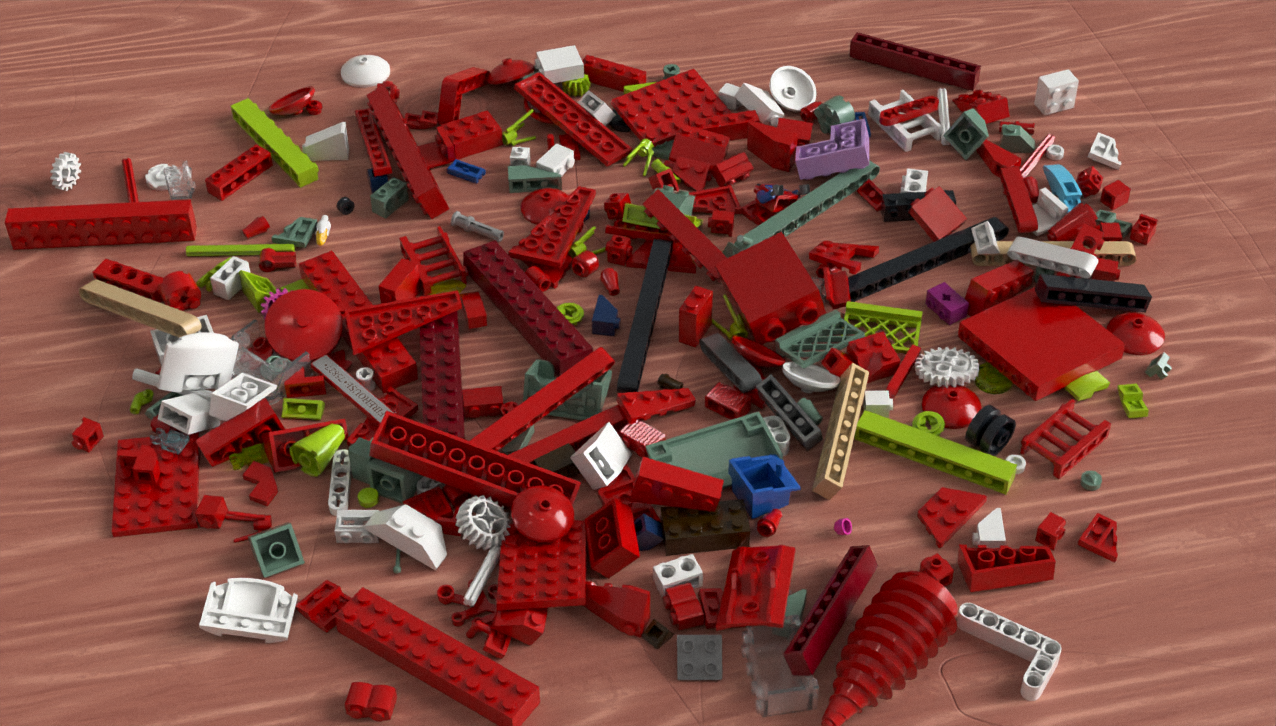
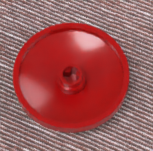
M310 289L294 290L280 296L270 306L264 324L266 338L272 350L283 359L299 364L312 363L325 354H331L339 344L343 332L342 316L337 305L325 294Z

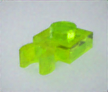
M261 443L242 449L243 454L235 453L229 456L233 470H239L244 465L249 467L253 461L261 464L268 462Z

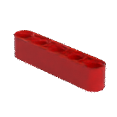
M1019 166L1000 168L1001 184L1018 233L1038 231L1037 217Z

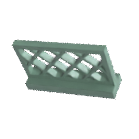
M835 309L819 317L814 323L803 325L775 339L776 353L783 358H789L802 368H806L824 359L831 348L842 350L848 346V342L865 337V333L843 320L840 312ZM833 334H843V336H833ZM818 342H828L827 344H818ZM802 350H812V352H802ZM801 357H810L806 360L801 359Z

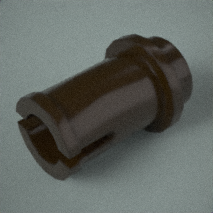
M667 373L661 374L657 381L660 388L665 387L669 390L680 389L684 385L683 382L669 377Z

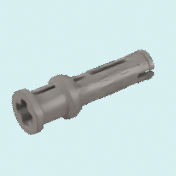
M459 211L454 212L452 215L451 226L461 227L466 232L474 231L498 242L503 239L504 232L502 230L475 221L474 217L464 216Z

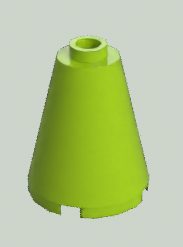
M332 423L295 442L290 447V455L294 463L297 464L299 462L303 466L301 470L309 476L317 477L322 474L345 438L344 429L340 425Z

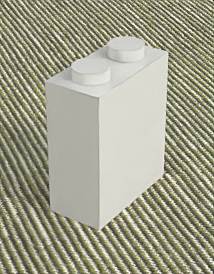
M575 45L536 52L537 59H534L536 69L552 83L584 78V64Z
M194 393L161 401L158 420L186 434L218 427L221 422L216 417L209 415L210 401Z

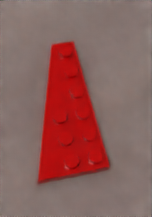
M458 290L345 310L353 355L462 309Z

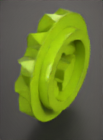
M564 303L557 307L571 324L577 325V322H582L584 310L580 305Z
M921 412L913 419L912 427L936 436H940L941 432H944V420L936 412ZM926 421L930 424L931 430L927 429Z

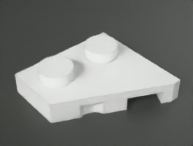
M1098 132L1087 157L1117 170L1121 166V161H1118L1117 158L1119 153L1115 147V139Z

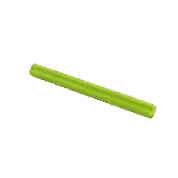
M294 244L186 246V255H260L264 248H271L276 252H295Z

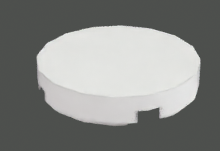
M160 164L150 168L145 178L147 186L151 189L164 191L177 186L180 183L181 174L174 165Z

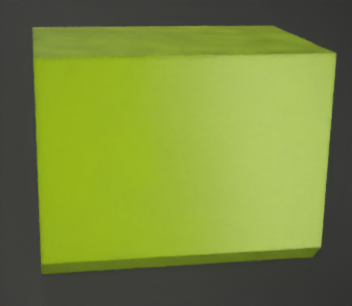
M240 270L239 277L242 291L257 312L260 313L264 310L261 304L266 303L264 297L269 298L270 291L275 294L276 288L269 279Z

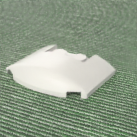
M203 332L180 337L181 341L174 345L171 342L166 344L157 386L158 389L172 392L193 389L217 390L231 381L239 346L235 340L233 342L222 334Z
M253 578L227 579L228 583L217 586L216 582L211 583L199 628L222 637V634L265 639V643L288 640L298 598L297 594L294 593L292 597L279 584Z

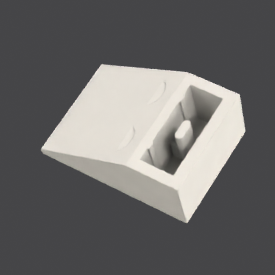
M608 422L570 458L591 488L595 490L605 487L620 474L632 453L610 422Z

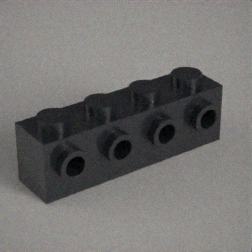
M943 190L956 205L953 190ZM926 192L882 194L881 214L883 222L915 220L909 213L912 207L911 203L917 198L920 200L924 198Z

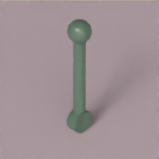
M398 548L396 551V564L393 568V572L396 574L401 572V550Z

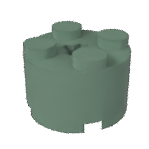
M836 95L820 104L814 111L820 124V129L824 134H831L832 125L851 122L855 119L852 105L849 101L845 102L843 100L844 97Z

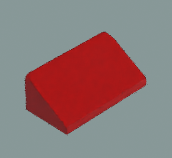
M868 179L856 191L878 212L881 210L882 194L884 193Z

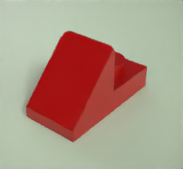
M304 367L284 382L287 398L326 395L324 375L306 377Z

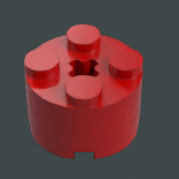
M183 271L172 272L163 278L164 282L157 287V292L164 305L184 311L190 308L196 309L201 304V291L190 273L185 274Z

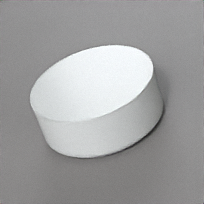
M1050 145L1047 148L1046 156L1051 160H1061L1064 156V149L1059 145Z
M1009 455L1006 458V461L1017 464L1016 474L1024 472L1026 461L1022 456Z

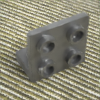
M677 635L678 680L722 679V635Z

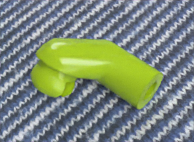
M145 389L137 393L132 401L130 412L132 414H139L141 406L152 401L154 392L151 389Z

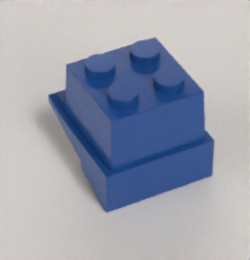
M777 454L754 458L746 456L729 460L728 474L732 478V491L737 499L744 500L745 509L751 519L770 513L772 509H780L789 505L790 493L801 490L799 484L785 467L784 461Z

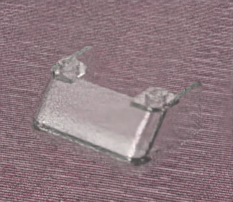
M254 319L231 337L233 342L235 340L239 344L231 380L244 373L277 385L273 392L264 397L272 405L286 396L284 382L302 367L305 369L306 377L313 375L309 353L305 351L292 362L286 358H278L269 364L247 350L252 347L253 342L257 338L261 337L258 321Z

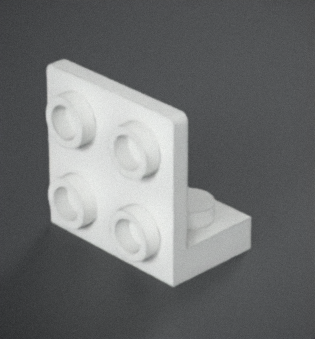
M1046 188L1039 190L1037 204L1032 205L1038 221V231L1033 233L1038 236L1048 232L1068 212V207Z

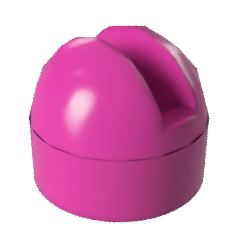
M848 518L837 520L834 523L835 532L839 535H849L852 531L851 521Z

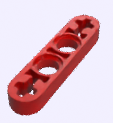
M926 96L880 112L879 122L883 126H891L934 112L938 109L939 99L935 96Z
M914 344L910 347L885 390L889 391V399L894 400L914 366L916 358L919 357L922 348Z

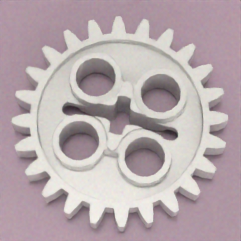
M938 347V350L931 348L930 352L924 351V354H919V358H916L915 362L916 375H919V379H924V383L930 381V385L936 383L938 387L945 385L948 388L949 385H952L955 388L956 384L964 386V382L969 384L970 380H975V376H978L979 363L978 359H975V355H970V352L963 353V349L956 351V347L952 350H949L948 347H945V349Z

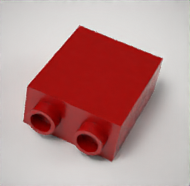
M782 232L715 264L727 295L740 314L754 341L759 344L775 342V339L783 336L785 333L801 325H810L819 316L826 314L819 289Z

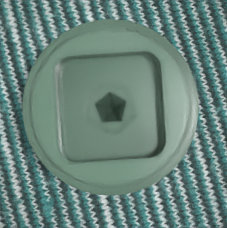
M1085 471L1081 476V486L1090 491L1097 490L1101 486L1102 477L1095 471Z

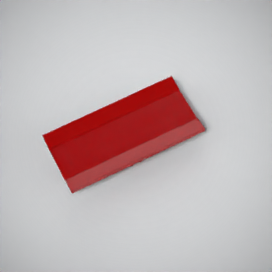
M779 545L741 547L732 550L716 623V631L733 626L767 625L768 627L783 628L796 553L795 547Z

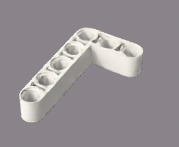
M973 603L962 604L957 618L959 629L1031 662L1024 674L1020 692L1026 700H1037L1058 665L1062 649L1059 642Z

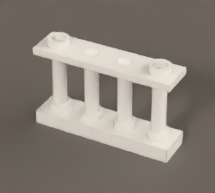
M900 90V99L884 106L880 105L876 100L869 101L868 115L905 152L912 149L913 140L931 134L937 141L940 140L942 126L929 114L914 118L915 120L904 124L898 123L891 126L880 124L879 117L881 111L914 101L904 90ZM918 125H921L924 128L914 133H909L907 131V129L913 128Z

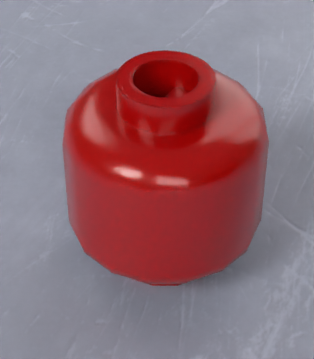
M588 250L581 252L572 260L573 272L581 277H588L599 268L598 257Z

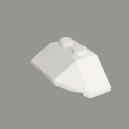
M406 504L375 512L364 526V529L435 571L447 556L442 526Z

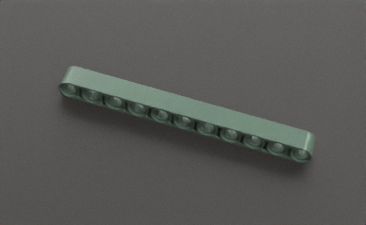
M869 160V166L863 169L854 168L849 169L847 172L839 173L743 236L753 240L751 246L780 232L785 237L855 192L868 179L871 181L875 179L879 174L880 167ZM737 240L734 243L739 248H742L743 243L738 242Z

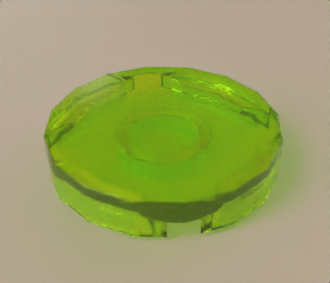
M989 362L979 365L978 376H975L974 380L975 385L980 390L989 394H1003L1013 384Z

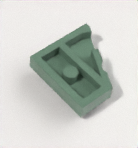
M299 217L292 224L283 228V233L280 235L274 234L272 242L277 244H294L295 247L306 248L316 229L317 219Z

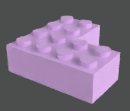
M865 119L832 125L830 140L796 147L795 162L800 180H810L816 176H829L835 172L844 173L849 171V169H863L869 166V134Z

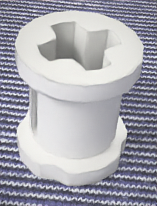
M368 367L360 368L356 372V378L370 392L375 389V382L372 380L374 376L373 370Z

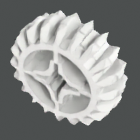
M475 495L460 506L456 515V526L460 527L458 533H463V540L468 539L469 545L475 544L476 549L482 547L485 551L491 549L492 546L495 548L501 546V540H505L504 535H510L506 528L511 527L509 525L512 520L508 519L509 513L503 511L504 506L500 507L498 501L493 502L491 497L486 499L484 495L479 498Z

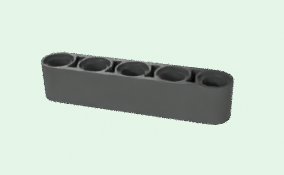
M718 332L699 340L702 352L743 394L756 389V385L762 381L760 374Z

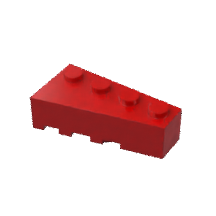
M1015 260L972 278L964 298L969 303L967 314L974 316L1014 297L1030 286L1034 270L1019 260Z
M264 398L246 411L231 418L195 441L210 465L214 467L236 458L240 452L248 453L253 451L255 446L263 443V433L284 430L285 428L267 399Z
M643 457L633 482L629 501L715 512L721 498L724 480Z
M959 544L957 563L971 593L1053 580L1056 560L1049 546H1020L1019 549H1013L1008 547V545H1000V548H987V545H977V548H967V545Z

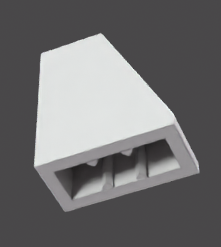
M743 83L735 94V98L748 110L756 111L759 120L765 125L776 127L779 118L784 117V113L768 91Z
M341 122L307 136L305 144H302V152L307 154L311 161L348 160L349 142L346 122Z

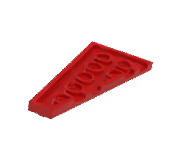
M578 186L561 206L558 205L554 209V213L550 216L547 215L530 231L531 234L526 239L520 240L519 245L508 252V255L515 259L561 268L596 196V189Z

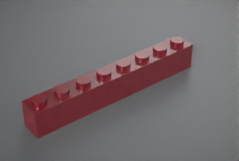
M856 32L850 42L849 57L925 77L966 90L974 91L979 82L981 66L858 32Z
M870 545L851 546L783 653L793 676L813 675L876 571L878 564Z

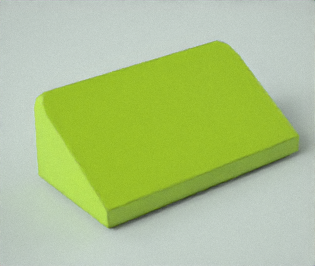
M283 398L281 418L321 420L325 403L321 400Z

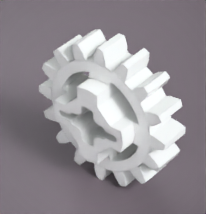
M68 152L60 153L59 158H55L56 162L52 164L54 168L50 171V173H53L50 179L54 180L52 185L55 188L68 191V189H72V184L76 185V180L80 178L78 173L81 172L79 170L81 163H78L79 158L75 154Z

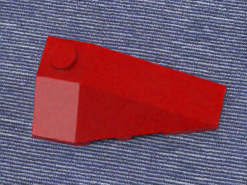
M586 581V605L582 606L620 632L641 638L650 620V591L624 584L621 588L613 587L612 583L597 586L591 581Z

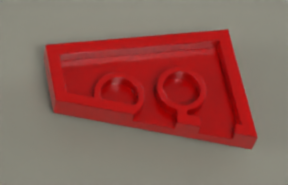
M732 185L689 193V195L695 196L692 212L713 213V210L731 211L734 214L742 213Z

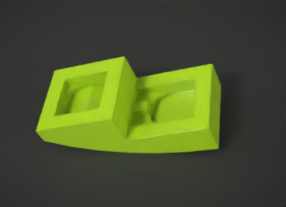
M1098 371L1074 380L1066 386L1065 390L1080 401L1091 398L1095 391L1107 389L1110 382Z
M1137 384L1118 385L1119 397L1128 418L1148 417L1149 410L1142 400L1143 392Z

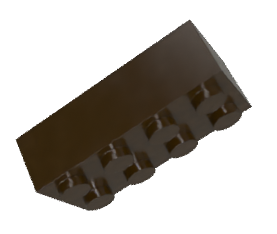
M743 499L719 501L715 512L672 506L660 507V523L662 524L666 556L750 547V527Z

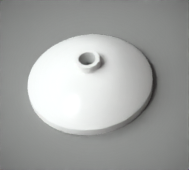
M375 55L353 57L341 68L343 81L348 85L360 88L376 86L377 83H382L390 75L388 62Z
M783 66L778 68L770 78L772 96L785 109L800 112L803 107L815 102L817 94L815 84L811 77L803 70L794 66Z
M795 362L783 364L782 371L784 375L795 386L801 388L803 392H823L839 386L840 378L831 374L823 367L812 364L802 368Z

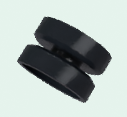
M987 405L972 419L966 431L965 439L972 446L980 447L981 452L996 456L1010 441L1015 431L1016 422L1008 415H1002L1001 411L994 406Z

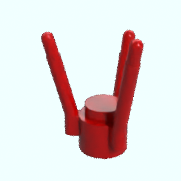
M227 511L225 516L228 520L253 522L254 530H258L256 533L272 528L271 515ZM256 533L236 538L233 540V542L237 543L240 541L248 540V536L254 535Z

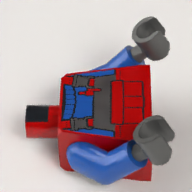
M757 184L754 187V193L757 194L755 201L771 212H780L796 202L800 195L810 193L809 184L800 185L799 191L794 190L791 192L784 189L783 185Z

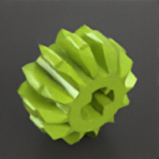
M584 74V78L563 81L562 87L564 93L569 96L573 95L575 98L576 96L582 97L589 90L590 81L588 75Z

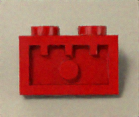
M443 126L436 127L435 142L418 146L430 169L452 163L455 160L454 145Z

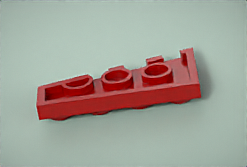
M392 387L388 388L384 398L381 397L379 399L396 414L409 418L419 410L418 404ZM367 417L349 436L347 446L350 447L359 437L370 441L379 426Z

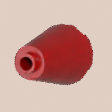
M1081 202L1048 230L1047 238L1049 241H1075L1084 223L1098 230L1101 227L1100 224L1096 225L1095 220L1098 218L1093 209L1087 203L1083 205V202Z

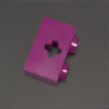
M943 282L927 290L925 304L948 325L967 317L969 303L947 283Z

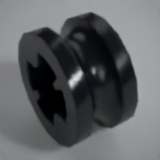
M342 197L338 200L336 207L342 214L348 215L353 211L355 204L348 197Z

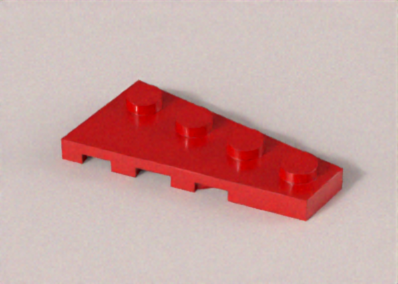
M689 388L617 393L616 401L630 424L636 423L641 418L643 420L651 419V416L655 414L659 416L666 415L669 410L676 412L694 407L696 399Z

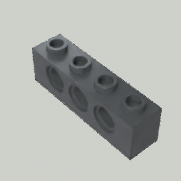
M772 374L756 385L759 397L776 416L783 420L786 428L806 451H809L823 440L818 426Z

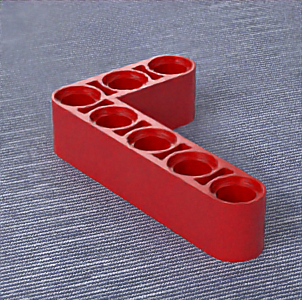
M471 67L444 77L441 85L437 118L439 125L459 119L462 94L486 85L488 83L489 70Z

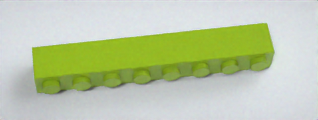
M247 98L231 105L233 119L260 147L271 152L272 159L300 188L319 180L317 164L313 163L308 155L304 154L299 146L295 145L291 138L287 137L282 129L278 128L274 121L270 120L265 112L258 108L256 103Z
M865 410L857 423L855 440L1005 495L1015 479L1017 464Z

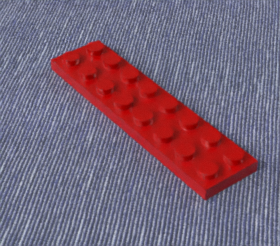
M540 72L515 84L514 90L605 166L608 167L632 152V148Z

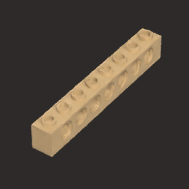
M854 363L840 376V383L837 388L812 489L813 492L828 500L843 487L869 376V371Z

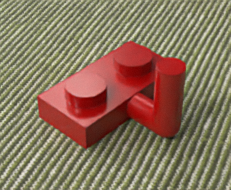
M553 134L547 135V148L549 151L554 146ZM568 134L559 135L560 145L574 151L575 161L581 160L578 142Z
M494 618L491 626L480 620L475 621L466 632V636L472 639L479 630L488 634L482 650L503 659L511 636L492 628Z

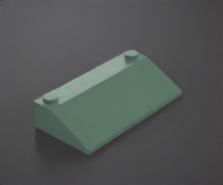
M760 412L645 446L650 459L724 480L722 489L732 486V478L728 474L730 459L746 456L754 458L777 454L783 460V453Z

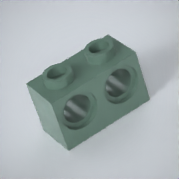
M393 177L371 194L372 212L386 219L409 200L407 183Z

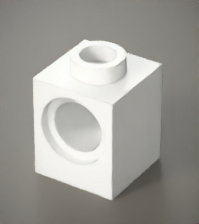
M512 147L510 166H530V148Z

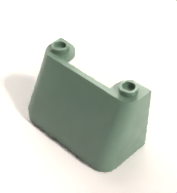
M536 359L525 373L523 402L557 378L554 377L555 370L553 364L545 360ZM608 370L548 415L585 420L601 413L611 383L612 371Z

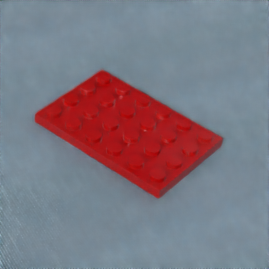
M694 68L611 99L612 107L640 141L648 139L653 143L654 147L664 144L666 141L674 140L680 124L689 125V120L732 113Z
M199 432L192 434L179 433L175 436L160 435L118 440L117 454L119 449L140 451L142 445L153 448L156 452L161 472L157 484L136 483L133 470L121 469L117 456L112 517L113 538L198 528L195 512L198 508L200 447L195 440L200 438Z
M574 520L570 531L561 539L553 542H537L528 539L516 529L514 524H510L509 526L511 527L506 528L510 535H504L505 540H501L496 601L497 611L586 605L587 536L585 522Z

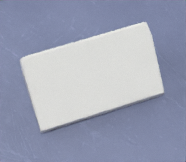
M988 221L971 228L978 254L1000 253L994 230Z

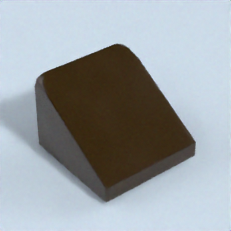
M653 619L641 637L656 649H659L673 637L674 633L662 623Z

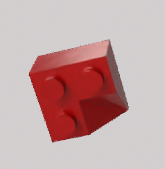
M883 331L848 342L846 353L858 366L869 371L867 384L893 376L897 371L901 360Z

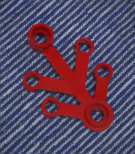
M471 579V580L468 582V589H469V587H470V585H471L473 579ZM492 584L488 587V596L497 601V592L493 593L492 591H497L498 585ZM442 585L438 588L437 597L442 604L448 605L454 602L465 605L463 603L464 596L455 594L452 586ZM482 590L475 605L471 606L472 608L462 612H454L451 616L452 624L460 627L465 623L466 619L487 611L491 612V614L482 618H474L472 625L477 620L490 624L496 614L497 605L489 603Z

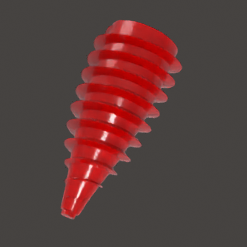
M906 571L894 574L890 580L885 581L881 585L880 592L873 596L871 604L864 609L863 617L856 621L855 630L848 635L847 645L841 650V661L836 665L837 678L833 681L834 693L830 696L829 704L822 716V726H841L854 714H861L862 708L865 706L877 707L878 702L876 698L891 699L893 696L892 690H903L906 687L905 680L915 679L918 674L917 669L926 668L928 659L937 656L938 647H943L947 644L948 636L955 634L957 631L955 616L957 615L958 608L951 593L941 583L922 572Z

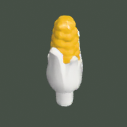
M323 215L316 225V243L319 246L324 245L327 236H329L331 224L328 221L327 215Z

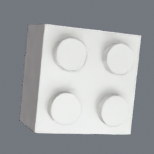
M1069 69L1039 77L1034 104L1043 115L1074 108L1079 80Z

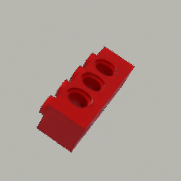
M1084 223L1071 249L1097 257L1094 253L1096 250L1100 251L1105 242L1102 240L1104 232ZM1057 273V276L1070 277L1069 274L1066 273Z
M106 258L92 272L94 280L105 282L159 303L162 302L157 292V287L164 282L163 277H158Z

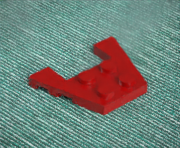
M823 241L809 252V259L825 265L832 263L836 265V269L843 270L844 267L849 269V273L856 274L861 270V262L851 261L850 259L854 255L874 258L879 253V246Z

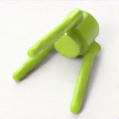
M533 109L502 132V139L505 145L511 144L514 146L518 143L536 139V136L516 140L518 138L516 131L525 125L524 122H521L534 112Z
M642 139L640 144L627 156L623 166L625 167L637 154L641 157L648 156L643 172L645 177L651 158L655 153L652 150L654 147L653 143L648 139Z
M595 226L574 242L568 252L571 258L587 250L584 242L594 234ZM601 248L591 252H593L594 254L602 253L605 251V248Z
M723 295L734 323L730 325L729 332L714 319H712V323L727 335L729 340L734 335L746 338L748 332L745 329L740 314L736 316L727 295Z

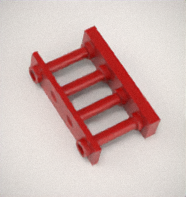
M441 226L437 227L438 236L412 243L408 241L406 236L399 238L400 249L404 258L418 263L421 290L424 296L432 295L431 287H433V284L456 277L460 278L463 285L467 284V268L461 264L449 242L447 232H443ZM439 243L442 248L430 252L415 254V250ZM446 254L448 257L447 260L426 266L424 264L421 265L422 261ZM453 266L455 269L454 271L434 277L427 276L429 272Z
M1071 399L1066 404H1062L1056 413L1032 433L1026 434L1021 440L1020 454L1025 455L1032 449L1052 462L1054 466L1053 476L1057 479L1062 478L1107 439L1111 423L1106 420L1102 421L1099 425H1094L1073 411L1074 399ZM1070 418L1090 431V433L1081 435L1063 422ZM1057 428L1078 443L1070 446L1051 434V432ZM1042 439H1046L1064 451L1065 454L1062 457L1056 456L1038 443Z

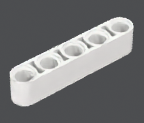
M1019 236L1015 238L1007 252L1008 256L1013 260H1019L1022 263L1081 278H1090L1098 264V259L1092 254Z

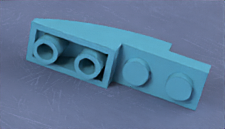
M1060 164L1044 165L1042 167L1053 195H1058L1059 200L1068 207V212L1081 203V190L1066 168Z

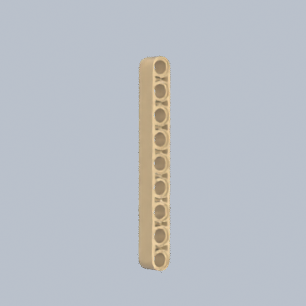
M997 241L1000 252L997 254H978L976 245L973 243L970 247L973 263L977 266H1003L1015 261L1007 254L1013 241ZM1040 241L1071 249L1074 241ZM1105 241L1101 250H1096L1094 253L1097 255V258L1118 261V266H1130L1136 262L1133 244L1127 241Z
M96 279L79 288V294L85 302L179 338L194 334L202 328L199 319L192 314Z

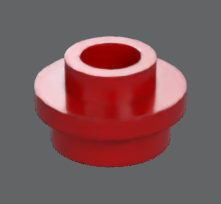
M311 100L306 106V110L310 115L320 114L323 108L322 103L317 100Z

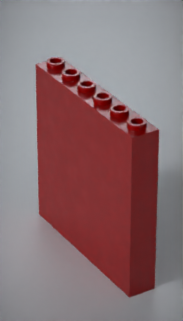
M1035 287L959 323L957 337L1034 401L1066 387L1074 380L1086 374L1098 371L1122 359L1125 348L1124 342L1077 306L1041 302L1034 290Z

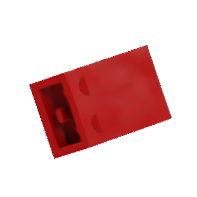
M975 90L973 94L958 95V98L952 99V102L962 113L974 109L985 120L986 124L1010 117L1007 97L1000 96V94Z

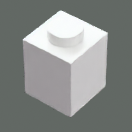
M726 83L720 89L718 97L727 108L736 111L743 105L735 98V94L740 87Z
M865 391L864 411L867 410L889 418V411L893 410V399H889V391Z

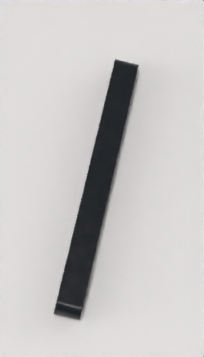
M992 217L848 277L851 302L858 301L971 253L970 247L975 243L971 228L988 221L994 230L996 241L1004 239L1009 233V228L997 217Z
M655 238L653 240L618 378L617 393L638 392L672 255L673 241Z

